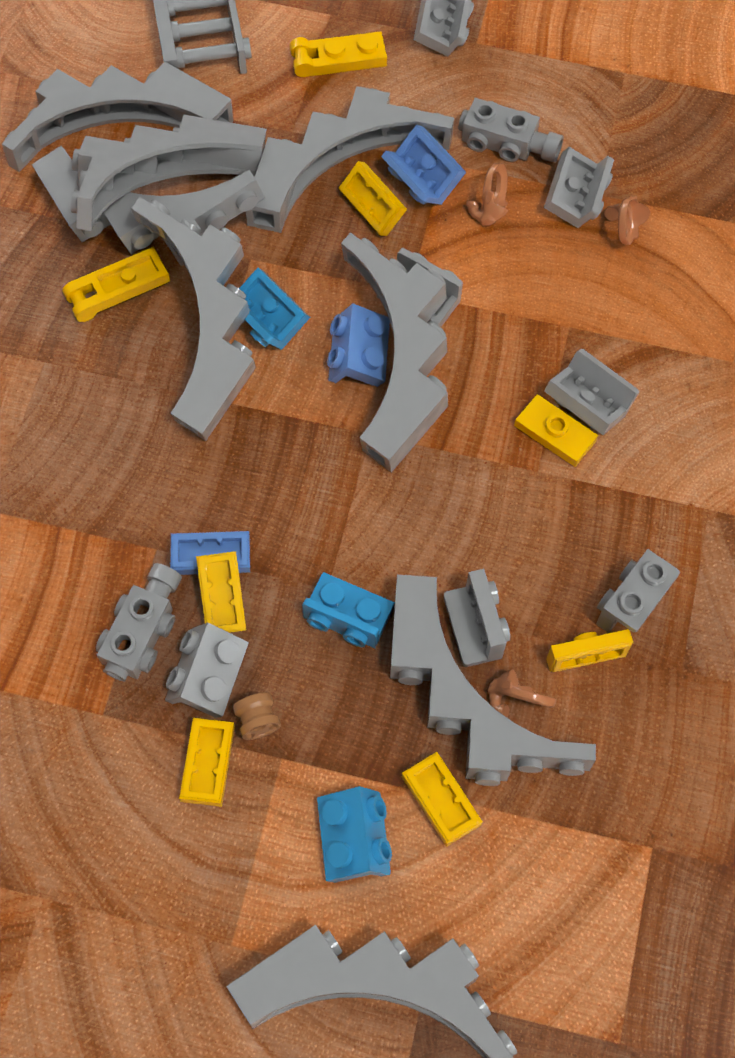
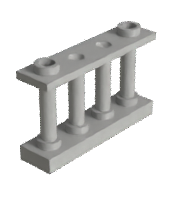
M153 0L163 62H167L179 69L185 68V64L237 57L240 74L247 73L246 59L252 58L249 37L242 38L235 0ZM226 5L229 17L182 24H178L177 21L170 22V17L176 16L175 12ZM227 31H232L234 43L182 50V47H175L174 42H180V38Z

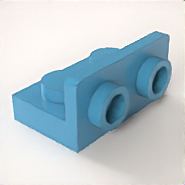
M325 572L322 573L311 597L305 598L302 604L303 618L307 619V623L312 627L325 632L331 629L342 634L343 638L352 645L358 647L368 645L372 648H376L395 607V602Z

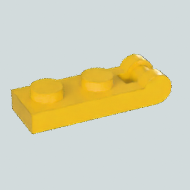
M381 31L310 41L304 37H298L293 39L289 45L291 55L295 58L293 61L294 72L299 77L387 66V54Z
M151 247L67 283L63 287L62 292L66 300L73 303L72 311L79 322H86L93 319L100 311L170 282V278L155 248ZM95 292L96 295L89 298L85 297L87 293Z

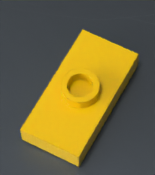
M358 161L338 188L380 236H387L407 210L365 162Z
M538 394L515 419L514 423L516 428L573 467L578 465L598 438L596 433Z
M236 551L196 556L205 623L208 622L229 633L247 630Z
M629 629L597 636L596 632H587L576 636L573 639L574 641L551 645L546 660L550 672H557L626 657L630 650L633 639Z
M193 718L179 796L180 802L222 807L235 728L234 722Z
M438 752L402 772L401 777L446 847L482 825L483 821Z

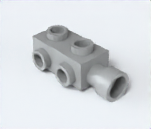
M474 98L470 109L462 112L458 129L462 131V141L466 142L469 148L477 152H482L485 149L499 152V155L504 160L510 162L517 161L518 158L527 161L530 152L540 154L541 159L555 163L560 154L564 139L563 135L549 132L548 134L538 132L540 121L538 116L479 98Z
M154 563L147 576L149 581L147 587L143 589L133 584L129 594L121 596L114 611V616H116L110 630L105 629L102 632L96 645L97 657L101 664L105 666L104 673L114 679L125 682L127 676L138 680L142 671L150 672L158 654V651L153 648L159 636L166 638L169 635L175 622V615L171 614L173 608L170 600L167 598L170 592L174 593L182 579V576L177 571L163 564ZM141 605L149 608L148 612L143 615L137 614ZM123 640L131 641V645L127 650H118Z

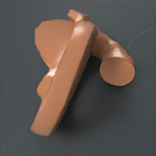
M494 163L486 173L482 194L484 211L479 209L481 203L466 201V206L472 219H476L483 226L496 223V220L504 217L509 211L505 208L508 205V202L505 200L508 174L504 164ZM494 173H496L497 176V186L495 194L491 190L492 177Z
M630 196L625 198L621 204L608 206L604 215L610 221L618 218L619 240L623 245H631L633 239L639 238L638 227L649 219L651 212L646 205L637 201L636 196Z
M513 669L505 671L499 678H495L488 688L490 705L507 718L509 706L501 703L502 697L505 695L550 708L555 707L557 702L555 698L533 692L530 686H520L517 674Z

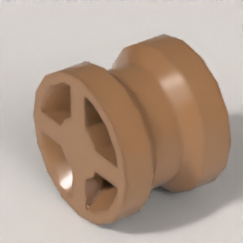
M270 693L253 694L233 705L235 716L240 718L242 722L240 732L243 739H258L274 733L281 727L279 716L274 715L271 709L274 702Z

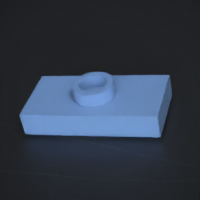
M249 531L171 534L170 568L177 571L180 575L198 574L196 556L236 551L239 573L250 572Z

